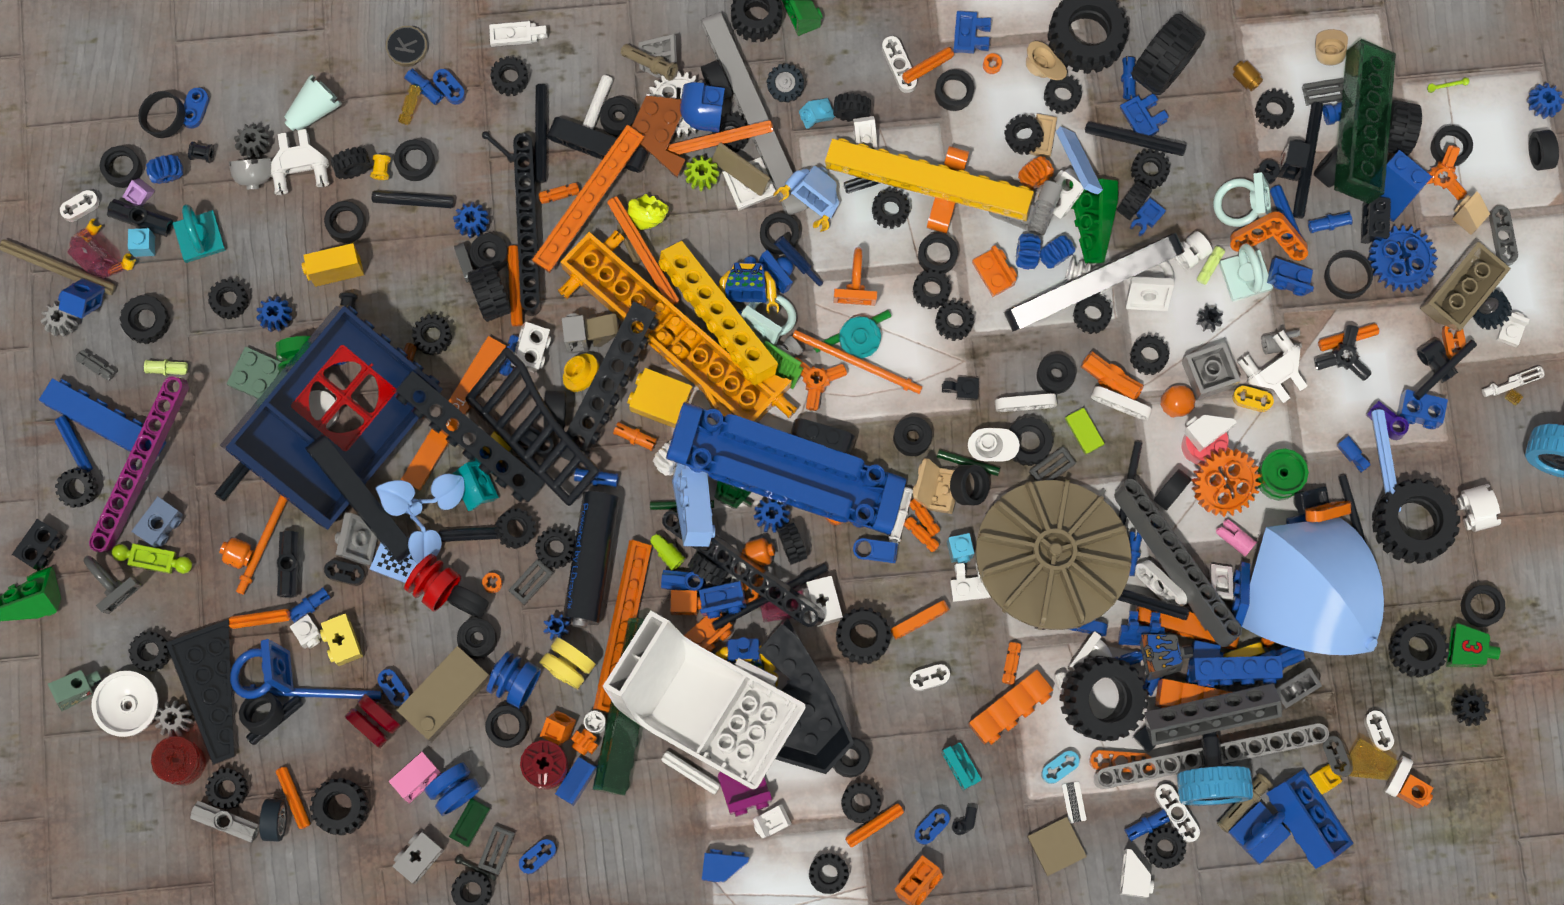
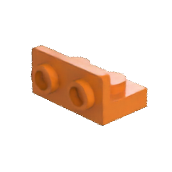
M996 245L992 246L990 251L972 260L973 266L992 297L1013 287L1017 278L1013 267L1007 265L1004 252L1001 249L998 250Z
M720 613V617L708 619L706 616L684 636L700 647L712 652L716 648L715 643L720 639L722 641L726 640L732 634L730 630L733 629V625L729 622L715 631L711 623L722 618L723 615Z

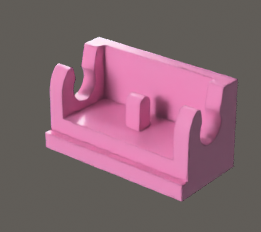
M421 752L397 773L389 783L410 804L442 773Z

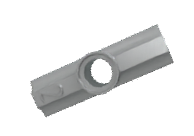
M197 801L191 811L190 819L253 843L259 832V824ZM224 816H228L230 819L229 825L222 828L220 821Z

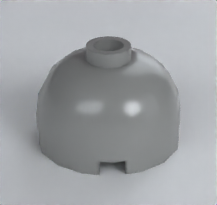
M271 158L229 161L232 178L239 185L246 186L247 190L259 189V184L266 183L271 176Z

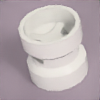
M591 711L584 718L586 730L593 735H599L605 731L607 722L601 712Z

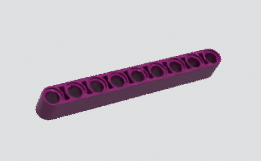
M171 376L164 381L90 537L89 546L93 551L108 552L114 548L188 392L189 384L184 378ZM178 381L179 389L174 392L173 384ZM168 400L170 409L165 411L163 405ZM157 420H159L161 423V427L158 431H156L154 428V424ZM147 440H150L152 443L150 450L145 448ZM138 459L142 461V468L140 470L136 468ZM129 479H132L133 481V487L131 489H128L127 487V481ZM120 498L124 501V506L121 509L117 504ZM111 517L115 521L113 528H110L108 525ZM101 537L105 539V546L103 548L99 545Z

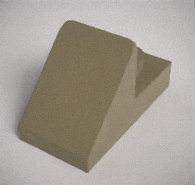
M616 314L585 320L587 340H593L594 347H602L616 336L618 332Z

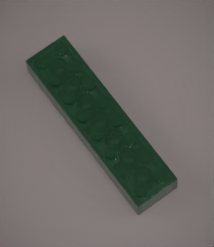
M1361 39L1349 48L1346 53L1334 190L1370 204L1385 192L1396 53Z

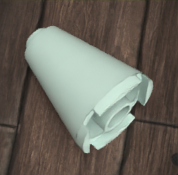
M313 74L308 77L284 116L286 119L284 123L292 131L306 128L342 104L341 101L335 102L337 97L324 83L317 80L314 81L316 76Z

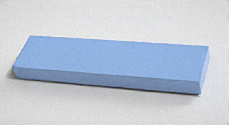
M1060 126L1056 131L1083 189L1099 194L1103 189L1075 132Z

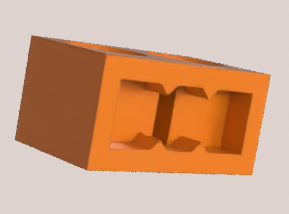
M922 855L894 890L898 898L907 905H921L943 878V875L938 866Z

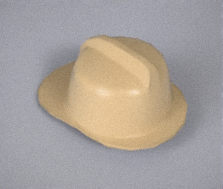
M1034 41L1028 45L1026 67L1030 73L1041 78L1048 77L1053 80H1062L1066 77L1067 70L1065 65L1046 44Z

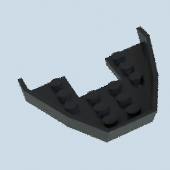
M787 618L758 650L759 653L790 679L781 691L805 704L803 714L775 759L827 774L855 743L834 695Z

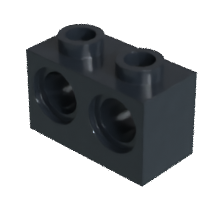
M36 519L12 555L33 569L40 571L41 568L43 569L48 565L49 557L53 551L59 549L64 536L39 519ZM46 533H50L49 540L43 542V535ZM33 551H37V557L34 560H30V554Z

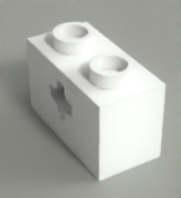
M832 576L806 582L807 588L803 589L805 597L819 606L825 614L823 623L817 627L842 620L843 616ZM820 597H823V600H827L823 607L821 603L817 604ZM811 611L809 613L811 621L814 622L816 619V615L814 612Z

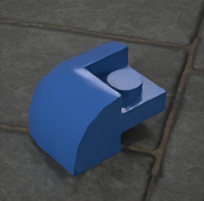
M698 82L684 84L680 104V112L684 121L691 128L718 133L725 88L706 86L704 83Z

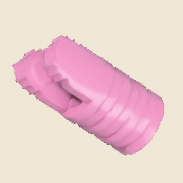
M1225 519L1223 522L1224 527L1218 528L1216 534L1245 557L1257 542L1229 519Z

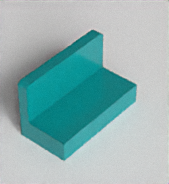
M477 461L467 462L452 473L454 475H461L464 479L462 498L468 511H473L479 505L493 502L499 498L489 475L478 468L480 464Z

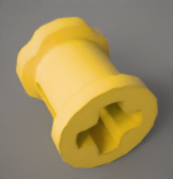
M381 154L373 155L374 165L370 177L376 180H388V164L391 161V157Z

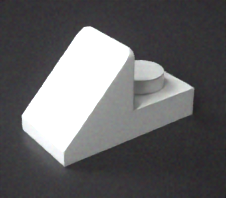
M874 116L853 119L855 145L865 144L870 149L878 150Z
M1211 564L1209 569L1210 584L1222 600H1232V567Z

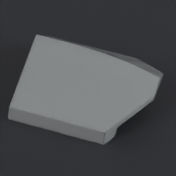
M672 34L639 42V50L654 57L661 56L669 63H676V35ZM639 64V69L656 78H661L662 75L653 74L650 68Z

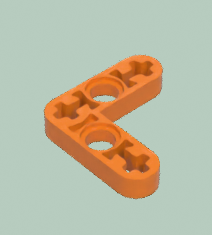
M1271 212L1235 231L1230 236V246L1237 252H1239L1243 244H1249L1253 247L1273 236L1291 259L1301 261L1308 256L1307 243L1280 212ZM1254 229H1261L1263 233L1255 235L1252 231ZM1285 233L1293 235L1291 239H1283L1281 236Z

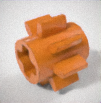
M583 729L581 733L576 730L571 737V740L574 741L571 747L583 756L587 752L593 754L598 747L594 743L597 737L586 729Z

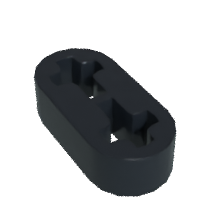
M331 560L324 567L325 575L330 580L358 586L366 578L365 571L358 565ZM337 565V568L343 571V573H335L332 576L329 569ZM358 570L361 576L353 581V578L347 575V572L355 573Z

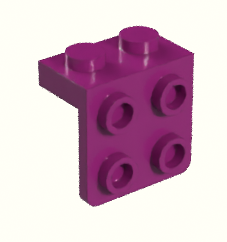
M719 772V782L730 815L735 814V817L742 816L748 813V809L756 807V810L768 807V803L772 802L765 778H763L756 789H751L728 775Z

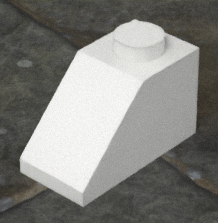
M1203 415L1198 419L1195 416L1186 423L1188 427L1184 433L1197 450L1201 452L1229 431L1237 422L1232 418Z
M1126 849L1123 854L1119 894L1148 898L1149 893H1153L1154 880H1151V874L1132 849Z

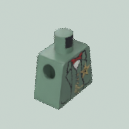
M79 670L48 683V687L60 710L64 711L93 695L91 688L100 684L102 680L98 671L84 676L82 670Z

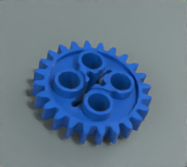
M1402 225L1399 231L1396 226H1393L1388 239L1377 238L1378 240H1374L1372 242L1374 247L1369 249V252L1373 255H1370L1368 260L1373 261L1371 267L1376 269L1373 276H1380L1378 283L1384 280L1386 282L1385 288L1392 285V290L1395 291L1400 287L1401 293L1406 288L1412 292L1414 287L1420 289L1422 283L1426 285L1429 281L1428 278L1434 275L1432 271L1437 268L1432 263L1438 260L1437 257L1432 256L1437 250L1430 249L1433 242L1427 243L1425 241L1428 235L1421 237V230L1413 233L1412 226L1406 231L1405 226ZM1406 244H1411L1414 250H1409ZM1386 248L1392 249L1394 255L1388 254ZM1412 263L1419 265L1420 270L1414 269ZM1392 267L1397 268L1400 274L1393 273Z

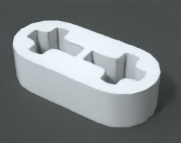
M83 191L64 202L60 207V214L66 221H77L98 208L99 198L93 191ZM87 197L91 198L92 203L90 205L86 203ZM70 207L74 209V214L72 215L68 214L67 209Z
M942 664L915 671L910 676L909 684L915 691H923L940 686L948 681L950 671ZM937 669L946 673L943 676V680H940L939 677L932 679L931 676L937 673ZM917 675L920 678L928 677V680L924 681L921 687L913 682L916 680Z
M1377 710L1366 714L1364 725L1373 747L1380 752L1391 749L1394 744V738L1384 714ZM1372 715L1380 719V722L1377 723L1379 730L1375 724L1370 723V720L1373 719ZM1379 732L1381 733L1383 739L1387 738L1388 742L1385 743L1386 747H1384L1383 744L1379 745L1378 741L1381 739Z
M1403 755L1400 757L1385 786L1384 792L1393 797L1397 796L1412 767L1413 761Z

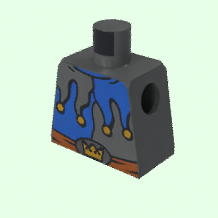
M1141 635L1139 643L1147 681L1179 672L1183 665L1182 659L1193 658L1192 645L1179 646L1176 635Z

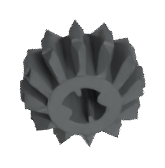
M253 123L251 128H249L245 124V130L238 129L239 136H234V140L237 142L235 148L240 150L241 156L247 155L248 159H252L253 155H256L260 159V152L267 154L265 147L270 146L268 141L270 136L262 126L258 128Z

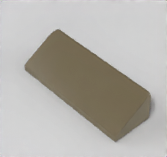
M719 143L712 162L717 163L718 167L759 196H762L770 186V177L727 146Z

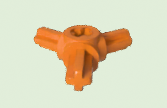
M1449 145L1442 162L1439 161L1435 167L1431 168L1432 171L1427 172L1432 176L1427 184L1434 183V186L1439 185L1443 189L1447 188L1457 200H1461L1467 195V191L1456 180L1458 176L1455 174L1456 167L1454 166L1460 148ZM1447 172V177L1444 175V178H1440L1439 173Z
M795 357L802 362L801 367L804 368L800 376L803 377L802 381L806 384L805 389L808 391L806 409L817 411L820 395L824 392L825 387L830 385L829 382L846 376V368L843 364L827 370L814 366L810 368L798 357ZM814 377H819L817 384L814 383Z

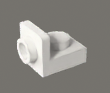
M1512 312V315L1508 316L1509 321H1503L1504 325L1500 328L1496 340L1517 347L1524 328L1528 325L1530 319L1525 318L1522 313Z
M308 614L290 626L304 649L307 647L309 649L320 643L319 639L322 638L320 631Z

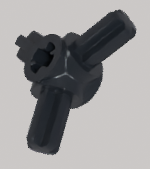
M1347 325L1342 344H1338V348L1332 350L1331 354L1314 359L1316 369L1322 370L1336 365L1337 368L1344 367L1346 370L1350 369L1362 381L1368 379L1371 371L1358 360L1360 356L1356 353L1357 347H1354L1359 328ZM1344 350H1346L1345 353H1350V356L1347 357L1346 362L1345 359H1341V355L1344 354Z

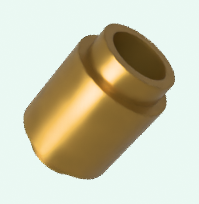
M1240 61L1233 68L1235 71L1233 76L1245 89L1253 91L1263 82L1261 74L1249 61Z

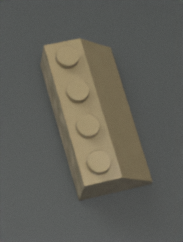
M1477 242L1466 251L1420 309L1435 322L1461 331L1511 268L1484 245Z

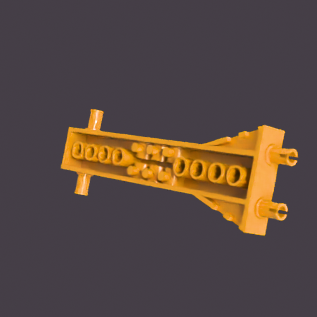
M614 230L604 243L588 232L561 261L562 269L570 276L564 285L558 289V292L562 296L564 295V298L568 299L580 286L586 289L613 314H616V317L622 322L633 301L659 314L658 319L660 321L654 331L651 330L648 338H650L648 345L705 394L712 409L719 410L723 416L732 414L757 423L775 406L788 418L792 417V413L794 414L798 408L784 397V394L791 388L792 380L774 375L754 386L750 380L745 378L742 369L732 361L727 351L612 252L625 240L621 234L618 235L619 232L617 230ZM638 322L634 325L633 330L636 334L641 333L644 326L641 322Z

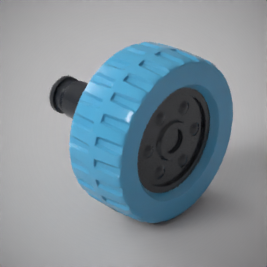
M1564 421L1563 425H1539L1531 432L1525 457L1535 468L1564 478Z
M1219 731L1202 736L1204 766L1178 773V794L1181 804L1193 806L1223 805L1244 802L1253 798V783L1250 769L1242 766L1222 765Z

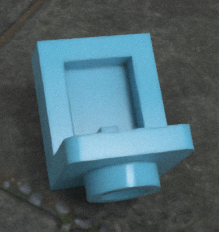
M828 98L808 101L799 110L801 120L806 129L811 128L815 123L830 121L836 117L833 115V109Z

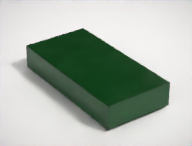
M471 798L449 837L469 848L491 809Z

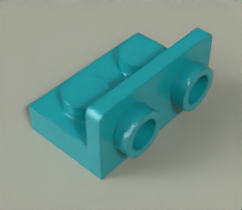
M957 743L952 747L949 746L941 752L963 791L981 781L980 775L961 743Z

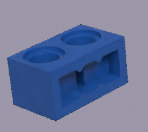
M1406 389L1400 396L1397 416L1405 418L1408 424H1422L1426 429L1439 428L1444 423L1448 399L1425 394L1420 400H1417L1413 396L1416 391ZM1407 404L1413 405L1415 412H1410ZM1428 409L1436 413L1435 418L1428 414Z

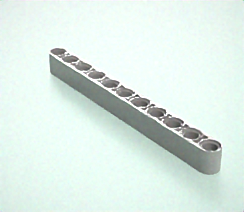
M721 12L701 19L707 39L727 78L732 95L743 119L747 121V125L769 120ZM774 130L771 133L752 137L775 191L780 187H784V183L791 177L793 172ZM789 190L788 198L781 202L785 213L790 216L807 209L806 204L791 194L792 190ZM779 192L777 196L779 200H781L783 198V194Z
M1312 724L1220 744L1222 765L1317 745L1328 739L1329 731L1323 724ZM1313 729L1320 731L1321 738L1319 740L1313 737ZM1293 733L1300 737L1299 744L1292 742L1291 736ZM1272 737L1276 738L1279 742L1277 749L1273 748L1270 744ZM1250 742H1254L1257 744V753H1253L1250 751ZM1229 746L1236 749L1237 755L1235 758L1229 756ZM1203 748L1103 768L1095 773L1094 783L1100 789H1109L1204 766ZM1187 755L1194 758L1195 763L1193 767L1186 764L1185 758ZM1165 760L1173 762L1174 767L1172 771L1165 769ZM1144 764L1152 766V774L1150 776L1143 772ZM1123 768L1131 771V778L1129 780H1125L1122 777L1121 771ZM1102 773L1109 775V784L1105 785L1100 781Z

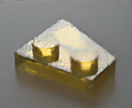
M1358 738L1349 753L1353 764V770L1349 776L1388 780L1398 761L1363 739ZM1343 763L1340 770L1344 771V766H1346L1347 764Z

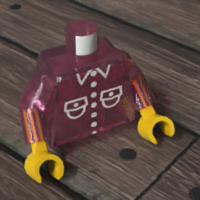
M91 219L86 228L81 229L71 237L70 248L67 252L88 273L105 279L121 272L123 269L132 270L136 259L130 260L131 254H125L122 262H118L90 236L96 235L102 225L98 227L93 225L96 219Z

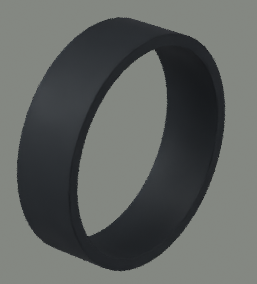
M154 92L140 106L138 114L139 123L143 130L156 138H168L182 127L185 120V107L180 99L169 92ZM162 98H173L177 105V114L173 123L163 131L151 132L147 125V115L150 108Z
M1343 252L1336 255L1329 262L1325 269L1324 279L1327 288L1335 296L1342 299H1355L1363 295L1370 287L1373 280V270L1369 261L1362 255L1355 252ZM1340 258H1352L1359 261L1366 269L1368 275L1365 289L1353 294L1338 290L1330 279L1329 271L1331 264Z

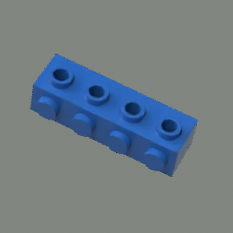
M1281 656L1193 658L1189 661L1190 683H1198V686H1210L1211 682H1219L1221 686L1233 685V682H1241V685H1253L1255 681H1263V684H1276L1277 680L1283 678Z

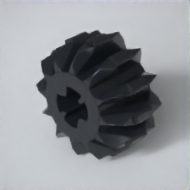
M1475 689L1471 690L1470 693L1464 690L1462 695L1458 694L1455 696L1457 702L1452 703L1451 706L1457 708V710L1452 715L1456 716L1459 714L1458 722L1461 723L1465 720V724L1468 727L1472 723L1478 726L1480 721L1487 720L1485 714L1491 711L1485 708L1489 701H1483L1484 694L1480 693L1477 695ZM1469 704H1472V705H1473V707H1472V710H1473V711H1472V712L1469 711V709H1470Z

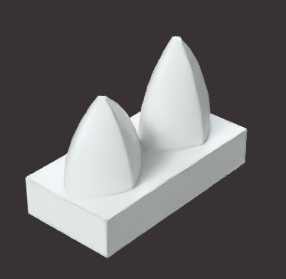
M1093 632L1069 666V671H1074V665L1078 662L1084 663V659L1088 658V655L1094 658L1096 656L1112 657L1109 648L1100 639L1101 636L1098 633Z

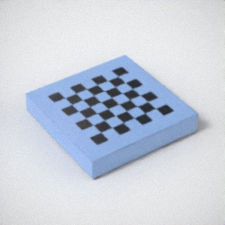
M380 543L370 570L406 583L417 563L413 560L411 554L398 563Z

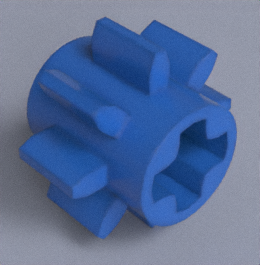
M551 614V620L549 622L544 621L548 629H545L543 632L544 634L551 633V641L555 637L562 639L564 633L569 635V631L565 627L569 626L570 623L569 621L563 623V615L555 618ZM557 623L561 626L559 627V632L551 630L554 628L553 624Z

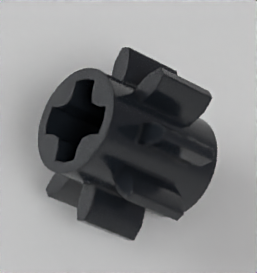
M1205 306L1204 313L1198 312L1197 316L1201 319L1196 324L1203 327V332L1206 329H1210L1213 333L1216 330L1215 325L1218 327L1222 325L1219 319L1223 316V313H1218L1216 306L1213 309Z

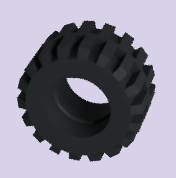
M733 0V4H731V22L734 30L736 29L739 36L743 34V39L745 40L751 38V42H756V39H760V42H763L766 37L771 39L772 33L776 34L778 27H781L782 24L781 1ZM761 7L768 12V15L764 19L756 21L749 19L745 13L750 8Z
M1398 100L1391 102L1385 112L1380 130V148L1382 151L1396 154L1400 150L1405 155H1410L1416 146L1421 130L1422 109L1420 105Z
M493 264L468 272L470 285L483 319L486 322L511 313L510 303L498 271Z
M859 607L858 610L853 609L850 613H846L838 624L836 631L837 647L842 652L843 657H847L850 662H858L860 665L863 663L871 664L873 661L879 660L889 646L891 640L890 625L888 626L886 618H883L880 612L877 611L876 613L872 608L864 609V607ZM857 625H868L875 631L876 640L872 646L861 648L851 641L850 633Z
M1416 620L1398 629L1395 635L1391 637L1390 641L1392 644L1388 648V650H1392V653L1389 654L1390 659L1394 658L1395 660L1393 665L1395 667L1399 666V671L1402 674L1406 672L1407 676H1416V678L1427 676L1439 670L1446 662L1444 659L1449 655V652H1446V649L1449 648V643H1445L1444 640L1447 637L1440 634L1442 631L1440 627L1434 628L1435 624L1432 622L1426 624L1425 620L1419 622ZM1412 637L1420 638L1427 644L1429 655L1425 661L1417 660L1411 655L1409 641Z
M344 778L329 779L327 783L323 782L319 789L316 788L314 791L316 794L310 800L312 801L310 811L313 814L311 817L315 820L316 825L324 831L341 836L347 833L351 834L356 828L359 829L362 826L361 823L363 821H366V813H369V807H367L369 800L365 796V791L356 783ZM345 794L351 800V810L345 818L335 820L328 813L329 802L334 796Z

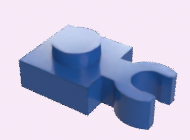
M1149 198L1136 214L1140 219L1134 220L1130 229L1132 230L1136 225L1140 226L1142 230L1138 235L1142 236L1147 229V225L1153 228L1165 214L1166 210Z

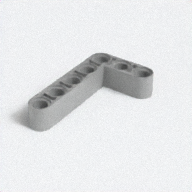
M1045 181L1035 205H1031L1027 221L989 212V214L1024 230L1044 235L1054 213L1062 187L1053 181Z

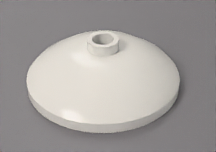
M119 671L109 675L101 681L93 694L92 713L95 721L104 731L114 736L129 737L139 734L153 722L157 714L159 699L156 688L148 678L134 671ZM128 702H132V707L130 709H126V704Z

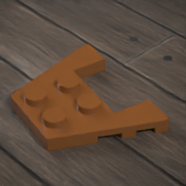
M646 95L632 128L645 136L640 145L678 178L685 159L666 150L682 118L680 112L681 99Z

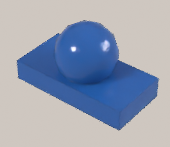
M766 250L761 254L758 263L763 264L764 271L770 273L775 280L776 287L784 294L789 291L793 283L788 277L793 272V263L787 257H780L775 260L771 253Z

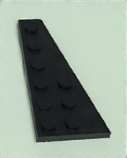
M228 619L166 642V647L212 765L234 757Z

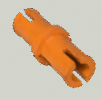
M621 422L617 423V427L613 431L614 435L629 440L632 445L637 444L653 451V446L657 443L656 438L642 433L638 428L633 429Z

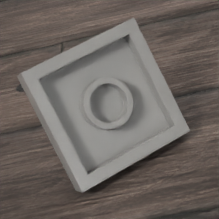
M345 513L341 532L335 534V542L338 544L336 555L371 566L377 537L360 516L353 513Z

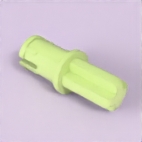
M164 359V361L145 360L144 372L147 374H163L164 376L168 374L185 375L188 373V364L186 362H170L168 359Z

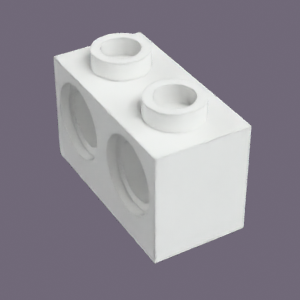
M1071 168L1065 171L1061 170L1054 179L1062 187L1059 196L1061 198V205L1057 204L1053 213L1060 219L1066 216L1085 190L1076 172ZM1066 179H1070L1073 182V189L1067 187Z
M525 322L521 326L514 353L524 362L528 371L535 373L539 368L542 369L545 356H543L545 348L549 347L551 337L548 336L550 329ZM530 335H538L539 343L533 342ZM526 353H529L533 356V363H529L526 361Z

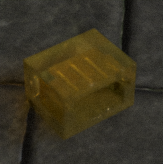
M1513 389L1505 397L1506 400L1515 406L1523 398Z

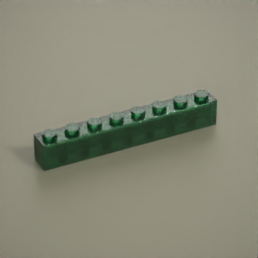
M628 619L621 656L645 619ZM612 700L592 790L625 796L630 785L629 775L634 765L633 756L639 742L638 733L640 725L619 711Z

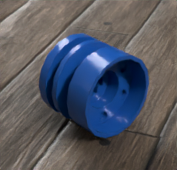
M507 651L492 670L486 691L493 694L497 690L496 697L501 698L508 691L506 702L520 709L531 695L541 674V668L527 662L520 669L521 657L517 656L513 660L514 654Z

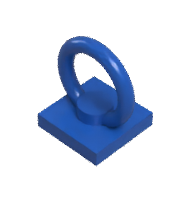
M265 639L261 641V648L250 649L241 654L234 662L230 673V682L233 690L239 696L246 699L261 697L272 686L285 694L294 692L290 651L270 639ZM253 657H262V671L265 683L255 690L244 689L239 681V673L242 666Z
M1258 802L1228 832L1258 865L1291 835L1281 824L1285 819V814L1280 811L1273 815L1261 802Z

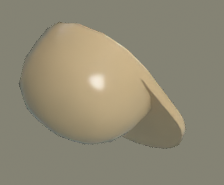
M1335 29L1324 30L1318 33L1315 44L1317 60L1329 66L1343 62L1347 53L1348 36L1344 32Z

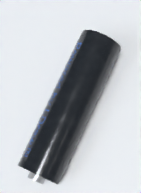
M583 492L562 619L573 622V626L587 628V625H599L620 502L618 496L604 492Z

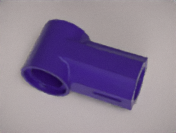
M1378 401L1366 416L1372 420V411L1377 409L1384 410L1389 438L1392 440L1402 439L1409 429L1408 421L1403 417H1398ZM1393 425H1399L1402 428V432L1394 431Z

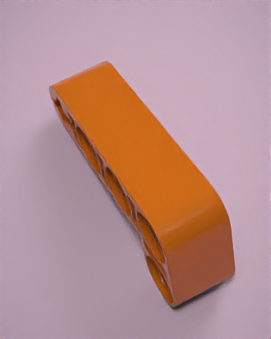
M949 146L944 165L954 171L965 170L969 151ZM935 197L927 229L947 234L955 202Z

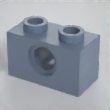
M157 496L131 532L154 548L162 547L167 542L168 534L171 530L176 529L180 525L183 514ZM158 520H163V526L155 529V523Z

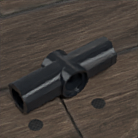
M113 199L107 208L108 217L133 225L137 229L149 228L153 233L167 237L173 228L172 219L147 211L142 206H133ZM139 215H144L141 221H136Z
M283 531L279 533V557L276 562L278 567V597H297L298 571L300 568L298 561L299 532ZM293 560L292 567L284 569L285 561Z

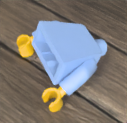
M813 166L809 170L805 168L795 171L784 183L785 186L777 189L773 196L781 192L783 198L779 202H782L788 198L789 190H792L791 194L822 217V219L814 221L813 228L819 227L821 223L822 228L820 232L829 228L828 219L832 218L839 205L836 192L837 183L828 176V171L823 167Z

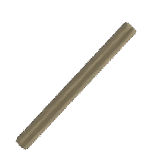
M5 239L0 242V250L76 282L83 278L105 287L104 293L112 295L116 289V286L111 282Z

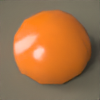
M1175 385L1167 389L1161 396V407L1170 417L1186 416L1195 408L1196 399L1190 388L1183 385Z

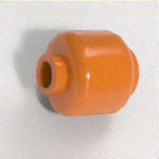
M235 537L231 538L228 542L224 541L219 551L220 554H223L222 562L237 569L243 566L247 567L254 552L251 550V545L248 542Z
M765 538L748 541L745 544V548L742 549V553L762 567L771 564L772 556H775V548L773 543L769 544Z

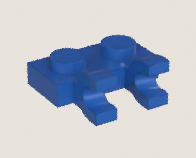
M957 11L954 52L974 54V48L981 51H989L990 37H975L976 29L990 32L991 18H977V12Z
M1154 94L1143 100L1136 96L1120 105V110L1135 133L1153 136L1159 132L1157 126L1167 123L1169 117L1165 110L1154 117H1151L1147 109L1157 105L1158 99Z
M1129 611L1128 625H1121L1118 644L1140 646L1139 642L1142 634L1165 635V627H1161V623H1159L1160 613L1151 612L1150 626H1139V622H1137L1138 611Z

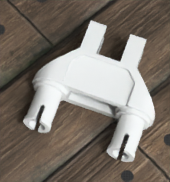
M306 129L298 130L300 146L290 147L289 137H287L286 133L278 134L280 150L271 162L270 176L273 178L276 195H282L281 190L283 194L288 193L285 178L287 174L314 170L317 187H323L322 181L325 187L330 184L326 169L329 166V161L311 146Z
M1282 330L1279 334L1283 341L1278 334L1272 337L1284 352L1282 357L1263 370L1257 368L1249 354L1243 357L1248 365L1242 359L1237 363L1248 376L1247 382L1249 384L1273 389L1284 403L1290 397L1281 386L1282 382L1291 378L1300 391L1306 388L1307 384L1298 373L1300 346L1294 345L1285 331Z

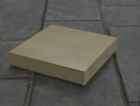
M1067 817L1027 836L1046 876L1087 857Z

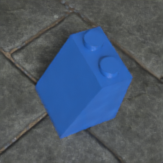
M1399 150L1361 196L1366 200L1370 196L1390 198V220L1394 222L1420 193L1432 176Z

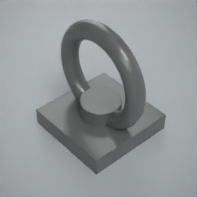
M87 555L83 559L89 571L106 589L104 594L107 597L96 605L102 613L110 614L142 587L141 583L132 577H129L123 583L120 580L115 582L93 557Z

